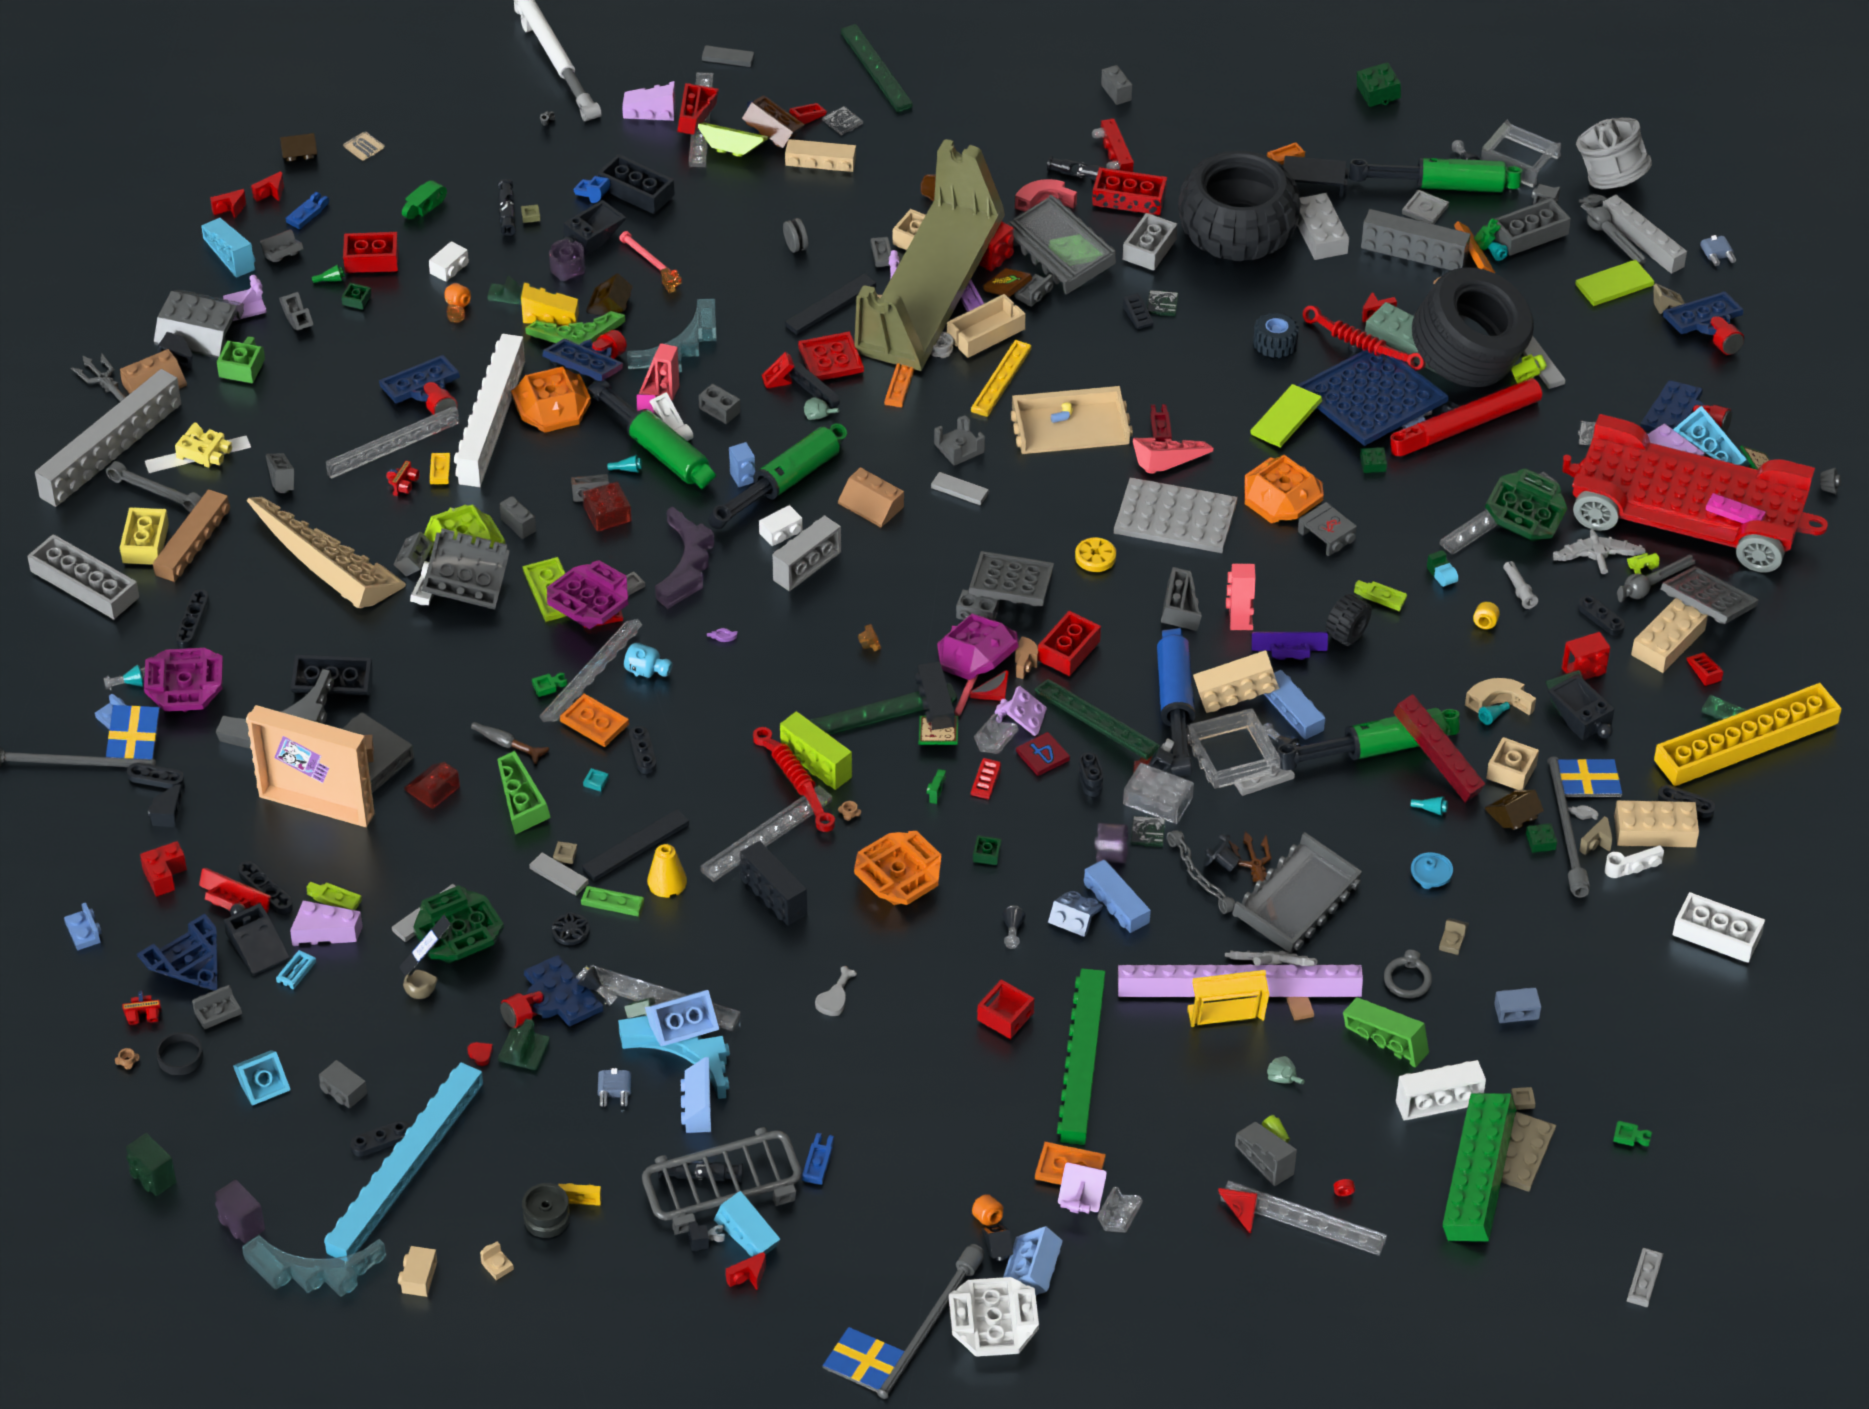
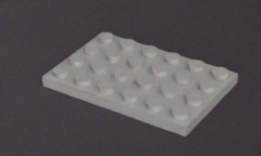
M1130 477L1114 526V534L1223 553L1238 497Z

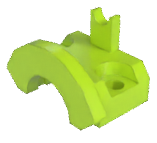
M1644 553L1627 558L1630 569H1634L1635 574H1641L1640 569L1645 566L1651 570L1657 568L1659 556L1657 553L1650 555Z

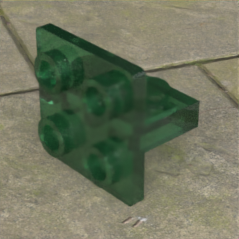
M525 1019L523 1026H519L518 1029L511 1028L498 1056V1061L537 1070L550 1038L536 1034L534 1031V1021Z

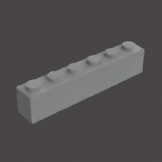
M1617 195L1603 201L1602 207L1611 214L1610 223L1672 274L1685 266L1687 251Z

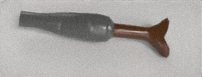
M476 722L472 723L471 729L478 731L502 747H514L530 754L534 764L538 762L540 756L549 751V747L535 748L517 741L514 735L509 732L484 726Z

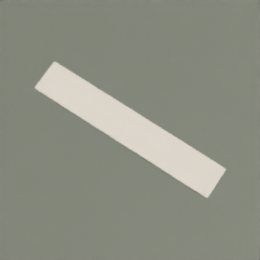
M247 436L227 440L232 442L231 452L251 448ZM176 453L146 460L145 464L148 472L152 473L195 461L184 458V460L178 459Z

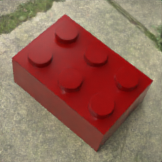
M397 232L344 234L343 260L345 273L398 271L399 246Z
M1068 611L1038 645V661L1070 676L1100 642L1101 626Z

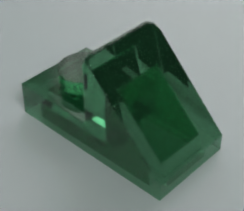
M507 276L505 285L491 283L488 300L522 304L521 295L523 287L510 276Z

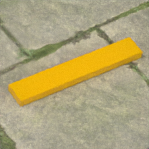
M1018 340L1013 342L972 405L971 412L985 417L989 416L1031 351L1030 344Z

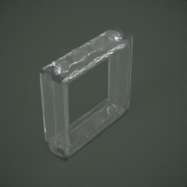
M1252 708L1187 725L1188 745H1191L1194 757L1198 758L1200 768L1204 769L1207 781L1212 783L1214 789L1280 772V756ZM1247 728L1264 759L1216 771L1200 740Z

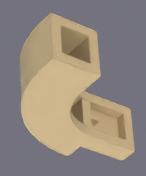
M1493 678L1474 685L1466 694L1465 706L1478 713L1481 707L1508 702L1510 705L1531 715L1534 712L1536 698L1524 691L1525 685L1518 681L1506 678Z

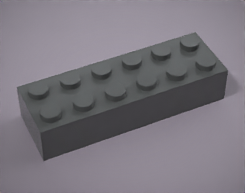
M1369 209L1363 224L1361 248L1454 270L1464 268L1467 262L1471 233Z

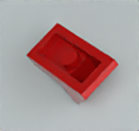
M280 171L251 185L253 199L258 202L272 195L277 201H280L284 188L282 172Z
M244 189L210 198L214 215L231 211L234 218H236L246 205Z
M1372 292L1363 306L1362 321L1366 322L1385 302L1397 307V300L1395 297L1378 301Z
M785 352L762 374L765 387L773 388L792 384L789 372L795 366L790 354Z
M759 1253L726 1268V1281L728 1285L732 1287L750 1279L755 1289L758 1290L766 1268L765 1253Z

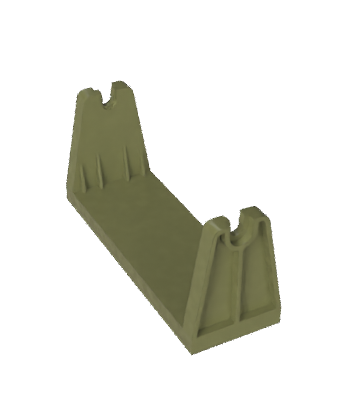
M943 140L937 151L934 201L881 298H879L874 287L863 286L856 297L855 347L859 355L896 365L899 363L900 366L906 365L909 368L912 367L915 370L922 371L933 350V346L937 343L987 250L989 242L1005 216L1000 196L982 151L978 147L969 145L968 149H964L962 154L956 151L953 141Z

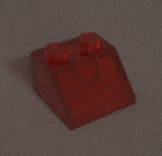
M445 762L431 765L405 786L404 789L433 809L460 787L459 774L456 769Z

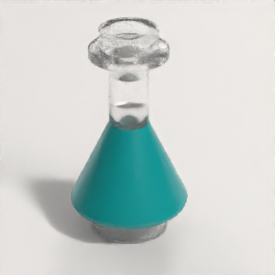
M136 665L126 674L119 677L110 678L107 675L104 678L106 689L110 688L112 690V686L123 683L143 687L145 667L140 668L139 665Z

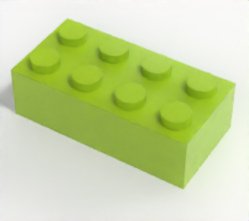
M797 711L780 723V742L789 746L790 750L800 761V764L807 768L812 775H816L826 785L831 786L835 790L852 778V752Z

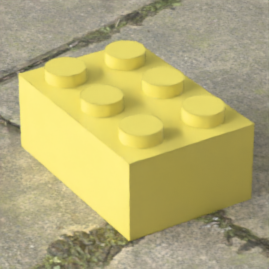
M129 508L120 545L122 563L153 565L154 560L161 553L165 544L169 526L166 509Z

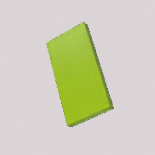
M1635 259L1578 279L1575 285L1590 303L1596 306L1653 286L1654 280Z
M1292 384L1250 430L1251 435L1281 448L1322 402V396Z
M556 557L522 566L524 575L545 622L565 617L566 615L547 605V587L565 574L559 558Z

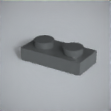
M888 237L871 238V247L876 267L890 266L889 256H891V248Z

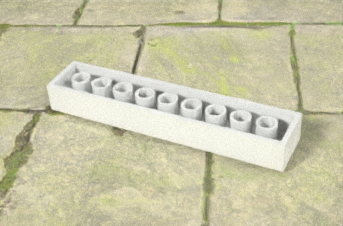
M502 334L500 341L496 342V352L492 353L491 365H488L487 376L482 381V390L478 391V401L474 402L473 414L469 416L468 427L464 429V439L460 440L459 452H456L454 457V463L457 464L456 476H458L459 484L480 487L512 401L511 390L517 386L525 364L523 336Z

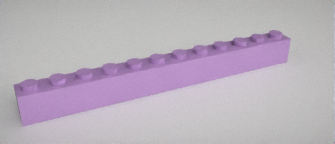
M1352 964L1315 966L1118 965V997H1195L1192 985L1193 978L1260 970L1266 971L1269 997H1362L1363 975L1362 966Z

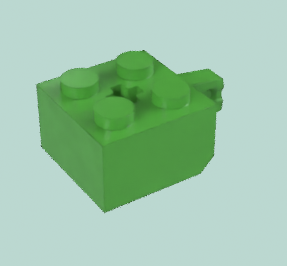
M249 336L244 343L227 341L217 360L219 377L253 383L265 360L264 348L256 346L255 338Z

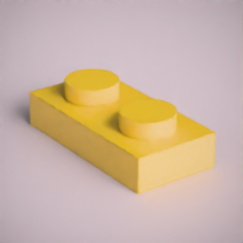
M432 453L430 484H449L450 453Z
M571 1183L558 1185L565 1190L569 1204L601 1205V1186L574 1185Z

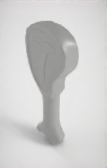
M847 966L841 967L842 975L837 984L832 986L829 991L823 992L816 997L815 1006L819 1012L829 1016H838L843 1012L846 1002L843 988L849 978L857 975L855 970H850Z

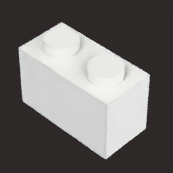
M451 241L429 260L430 274L447 282L469 263L468 250Z
M790 505L759 520V534L771 546L781 543L803 531L802 517Z

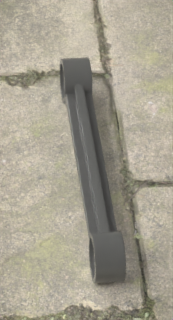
M117 461L113 462L106 470L108 477L112 481L119 483L124 480L183 504L190 513L202 498L197 493L191 492L186 495L127 471L126 467Z

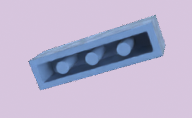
M1282 670L1275 672L1274 675L1279 689L1264 695L1305 740L1323 732L1326 721L1324 714L1316 709L1313 702L1306 698L1302 690L1296 687L1288 675L1286 676Z
M1105 859L1085 869V886L1095 893L1096 898L1104 903L1109 913L1118 919L1122 927H1125L1131 933L1150 923V909Z

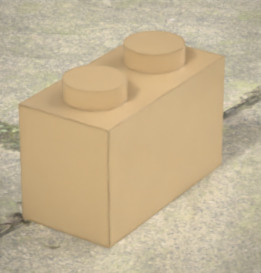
M410 1247L409 1254L404 1256V1271H400L398 1277V1284H401L402 1293L427 1297L437 1265L435 1249Z

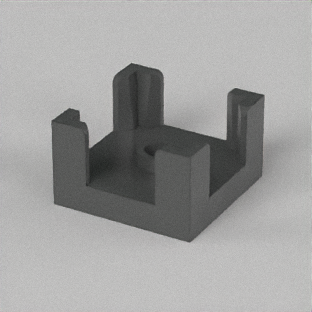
M966 415L958 418L957 429L943 435L942 426L934 429V444L953 466L984 453L985 437L979 432L976 438L970 432V420Z

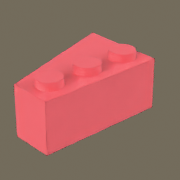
M660 343L639 394L660 396L667 392L670 399L673 400L679 388L678 347Z
M1232 564L1231 572H1228V583L1230 585H1227V596L1229 597H1226V609H1229L1230 630H1253L1255 564Z

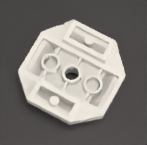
M1012 1277L967 1280L956 1291L954 1290L949 1294L952 1335L975 1356L1019 1354L1039 1329L1035 1288L1026 1286Z

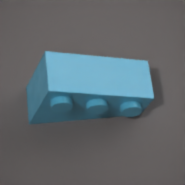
M741 1191L721 1204L714 1218V1221L718 1225H722L723 1229L752 1257L762 1252L766 1255L777 1247L780 1241L777 1234Z

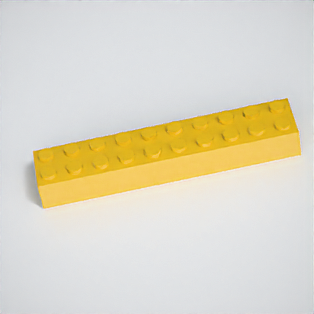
M1818 683L1660 743L1656 746L1654 761L1671 783L1677 786L1836 725L1839 721L1841 707L1822 684Z

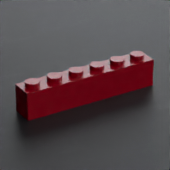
M1414 694L1400 702L1393 713L1463 801L1467 802L1479 794L1485 783Z

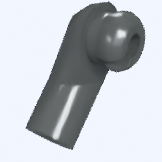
M546 111L540 115V121L543 125H548L549 120H555L553 111Z

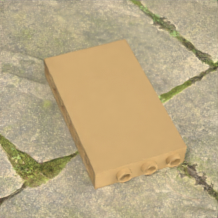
M1120 386L1012 396L1011 420L1015 422L1013 425L1014 434H1018L1016 436L1017 447L1021 448L1022 454L1129 444L1130 437L1133 436L1132 426L1128 425L1130 424L1129 413L1125 412L1127 411L1126 400L1123 401ZM1070 402L1073 412L1069 419L1052 423L1051 414L1061 412L1063 409L1062 404Z

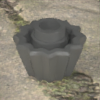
M1836 468L1821 473L1820 486L1822 490L1834 494L1838 492V486H1841V476L1838 475Z

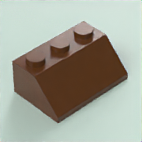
M764 95L751 102L742 117L748 126L756 128L761 135L768 136L776 146L782 148L786 147L788 139L793 140L805 125Z

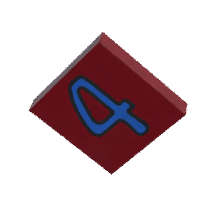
M1049 732L1016 747V753L1037 776L1070 761V755Z

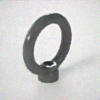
M1407 950L1404 957L1396 958L1387 965L1384 971V981L1387 988L1395 995L1403 998H1417L1429 990L1432 983V974L1428 966L1420 960L1421 955L1419 952ZM1400 965H1405L1408 968L1417 967L1424 975V982L1418 989L1403 990L1396 986L1392 980L1394 969Z

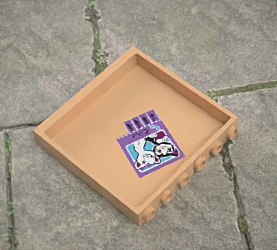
M256 705L252 712L248 713L246 723H248L249 727L248 735L251 740L250 748L253 753L259 797L367 828L375 813L365 736Z

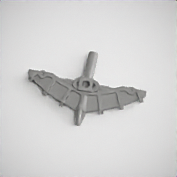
M1591 529L1590 538L1578 539L1574 544L1565 545L1564 549L1559 552H1553V560L1567 561L1579 556H1588L1593 560H1597L1601 574H1606L1608 569L1605 558L1609 554L1617 553L1635 556L1644 554L1645 548L1642 545L1637 546L1628 543L1627 540L1620 541L1612 539V537H1598L1596 532Z
M1230 950V953H1225V957H1230V959L1254 960V964L1257 966L1262 964L1277 965L1282 962L1301 966H1315L1317 964L1315 958L1298 956L1297 954H1290L1285 951H1264L1260 953L1250 952V950H1247V952Z

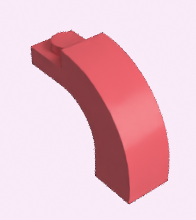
M1052 179L1037 180L1026 184L1016 193L1015 209L1026 212L1047 199L1050 194L1059 199L1064 206L1074 209L1077 205V192L1065 188V182Z

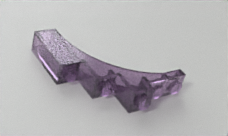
M674 507L667 510V521L669 525L679 532L685 549L677 568L665 580L655 586L656 599L667 609L703 588V575L701 571L708 568L709 556L707 550L714 547L713 531L702 523L695 526L693 522L684 517L682 512H678Z

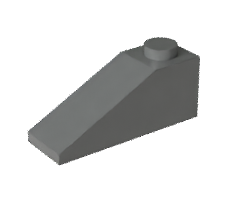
M266 454L270 478L275 491L287 493L289 490H294V468L285 454Z

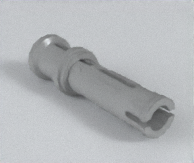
M1510 561V564L1509 562L1505 563L1503 568L1515 586L1516 595L1522 600V606L1526 609L1536 606L1538 598L1536 595H1533L1532 587L1525 583L1513 561Z

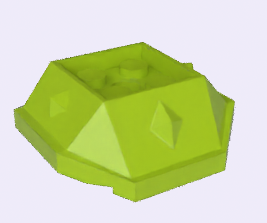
M473 504L449 508L448 511L431 516L424 533L433 545L436 533H441L442 528L455 531L453 536L455 539H457L459 532L473 536L471 543H475L476 537L491 540V548H493L494 542L505 544V539L491 516L481 512ZM433 545L428 553L429 557H431Z

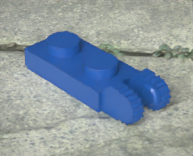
M315 192L311 195L310 199L286 217V223L301 229L322 212L330 199L327 196L321 198V194Z
M816 1133L802 1173V1181L823 1184L832 1154L834 1136L829 1135L825 1146L820 1145L822 1134Z

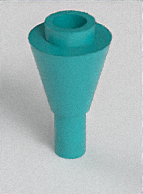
M1492 242L1488 247L1496 261L1503 260L1508 254V247Z
M634 455L619 462L608 463V470L620 469L639 473V469H642V460L637 455Z
M1508 702L1500 705L1481 707L1478 712L1479 719L1485 725H1490L1502 712L1508 710L1510 705Z
M1444 796L1424 800L1412 799L1411 807L1423 808L1442 816L1444 812H1447L1448 801L1445 800Z

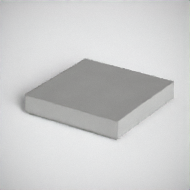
M1418 190L1402 209V214L1421 222L1435 224L1448 208L1449 202Z

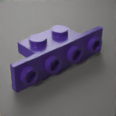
M1252 632L1251 650L1271 651L1272 658L1278 660L1286 658L1303 660L1310 658V651H1327L1328 647L1327 632Z

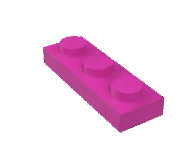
M1714 493L1706 505L1707 511L1743 524L1753 520L1763 521L1765 517V511Z

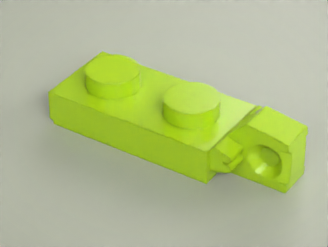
M1358 580L1355 584L1354 593L1397 611L1401 610L1407 600L1406 593L1374 581L1372 583H1365Z
M310 882L306 887L307 895L325 905L356 910L362 901L361 895L327 882L321 885Z

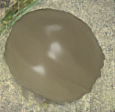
M415 970L411 976L406 975L403 986L410 997L425 999L435 990L438 978L428 972Z

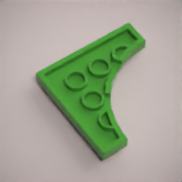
M610 311L603 316L595 318L594 322L585 324L583 322L569 323V326L564 325L557 327L555 323L536 320L527 326L525 330L528 335L553 343H557L564 338L577 344L591 339V342H595L602 334L614 330L625 322V315Z

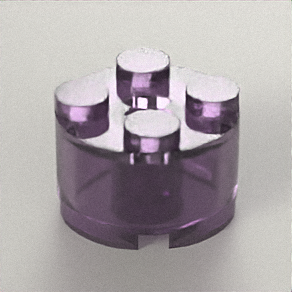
M564 239L555 242L551 246V250H549L550 270L555 276L559 277V280L567 281L570 278L584 274V248L579 242L574 241L573 243Z
M1098 823L1099 837L1095 838V849H1099L1097 851V862L1105 859L1107 863H1125L1128 855V847H1126L1128 840L1127 825Z

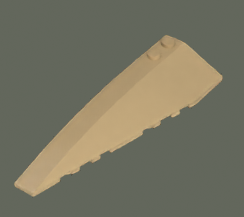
M263 497L248 498V503L279 540L309 569L341 593L342 597L350 600L355 607L373 606L406 586V583L378 563L372 565L369 563L370 558L365 555L359 556L354 554V549L340 545V541L317 528L312 530L309 528V523L295 520V515L290 512L280 511L281 507Z

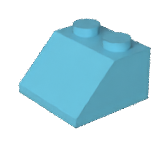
M270 1050L233 1065L239 1083L252 1106L291 1090L276 1051Z

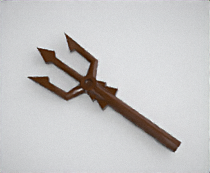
M1245 831L1243 843L1247 844L1252 861H1242L1240 859L1238 865L1251 868L1253 882L1258 880L1263 882L1267 875L1263 865L1272 859L1267 835H1265L1261 846L1265 849L1266 857L1257 859L1252 846L1253 838ZM1228 841L1232 851L1240 857L1238 853L1239 847ZM1271 900L1266 909L1270 920L1275 921L1278 917Z

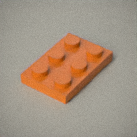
M583 694L560 715V722L603 747H606L629 725L628 718L586 694Z
M1045 1142L1036 1169L1035 1179L1061 1185L1067 1162L1103 1170L1106 1154Z

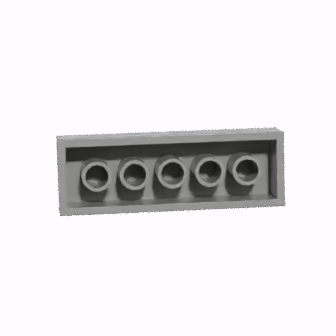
M54 534L28 555L31 572L112 619H115L139 598L138 586L135 580Z

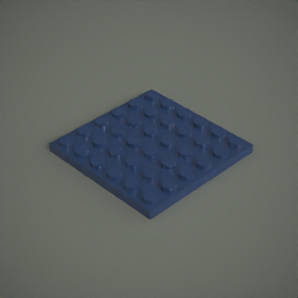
M1368 350L1362 351L1296 385L1322 396V402L1316 408L1364 446L1448 402V395L1402 360L1384 354L1377 357L1374 353H1369Z

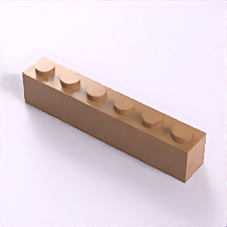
M207 490L154 560L155 576L175 582L183 574L186 566L192 562L195 554L201 550L204 542L210 538L213 530L219 526L225 514H228L230 504L227 495Z

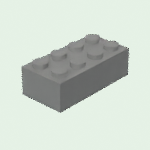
M1327 194L1300 198L1301 207L1297 226L1314 260L1348 254L1349 237Z
M824 515L794 539L789 540L782 548L776 550L772 554L773 581L786 590L791 591L841 553V526Z

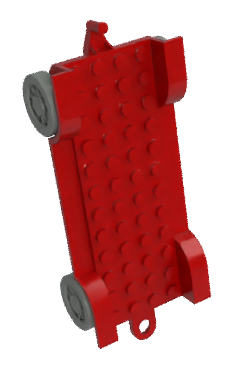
M1599 414L1593 439L1586 457L1579 464H1571V456H1563L1562 472L1575 478L1572 487H1574L1573 495L1576 497L1573 507L1574 516L1582 525L1593 530L1603 531L1611 529L1617 524L1618 519L1621 518L1737 548L1736 555L1738 560L1745 567L1756 572L1776 570L1782 563L1784 552L1791 549L1796 532L1822 535L1827 531L1828 523L1823 517L1803 512L1815 471L1814 467L1776 459L1763 463L1758 470L1650 443L1647 433L1639 425ZM1714 493L1765 511V517L1763 521L1753 520L1743 524L1707 511L1706 505ZM1809 522H1818L1822 527H1813Z

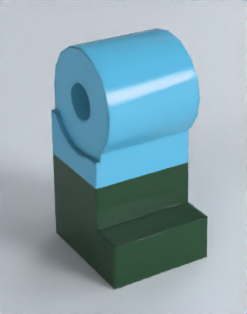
M1443 550L1428 555L1427 569L1441 586L1444 587L1458 582V573L1446 559V553Z

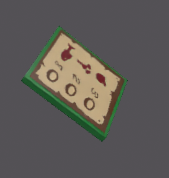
M1740 446V449L1750 462V468L1758 470L1763 463L1770 461L1766 453Z
M920 716L919 745H957L958 716H954L955 727L932 730L930 723L926 722V717Z

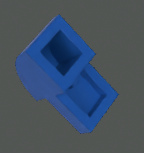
M594 176L591 181L582 179L573 190L575 195L589 197L591 203H596L609 191L610 181L609 178Z

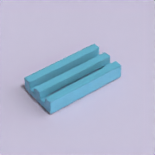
M298 950L276 977L277 982H283L285 986L290 985V988L294 990L316 963V958ZM293 969V971L291 972V974L286 978V976L288 975V973Z

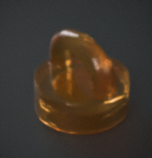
M455 304L448 306L447 317L449 321L460 322L465 318V311L462 307Z

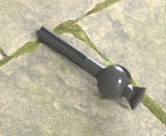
M1589 202L1583 203L1580 206L1587 210V222L1592 229L1605 231L1633 260L1636 259L1640 265L1646 262V257L1610 223L1611 214L1607 209L1603 207L1594 208Z
M1693 556L1684 557L1646 576L1639 573L1631 574L1626 579L1624 586L1620 585L1617 591L1619 602L1622 603L1627 596L1634 599L1644 598L1649 593L1651 585L1695 564Z

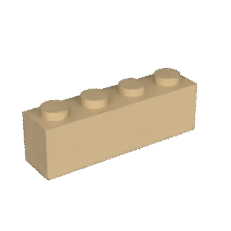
M788 139L785 151V166L853 172L856 161V145Z

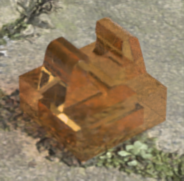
M661 269L662 283L668 293L674 292L675 287L682 283L681 276L678 277L677 270Z
M872 624L864 626L865 631L858 635L863 649L873 648L874 651L881 649Z

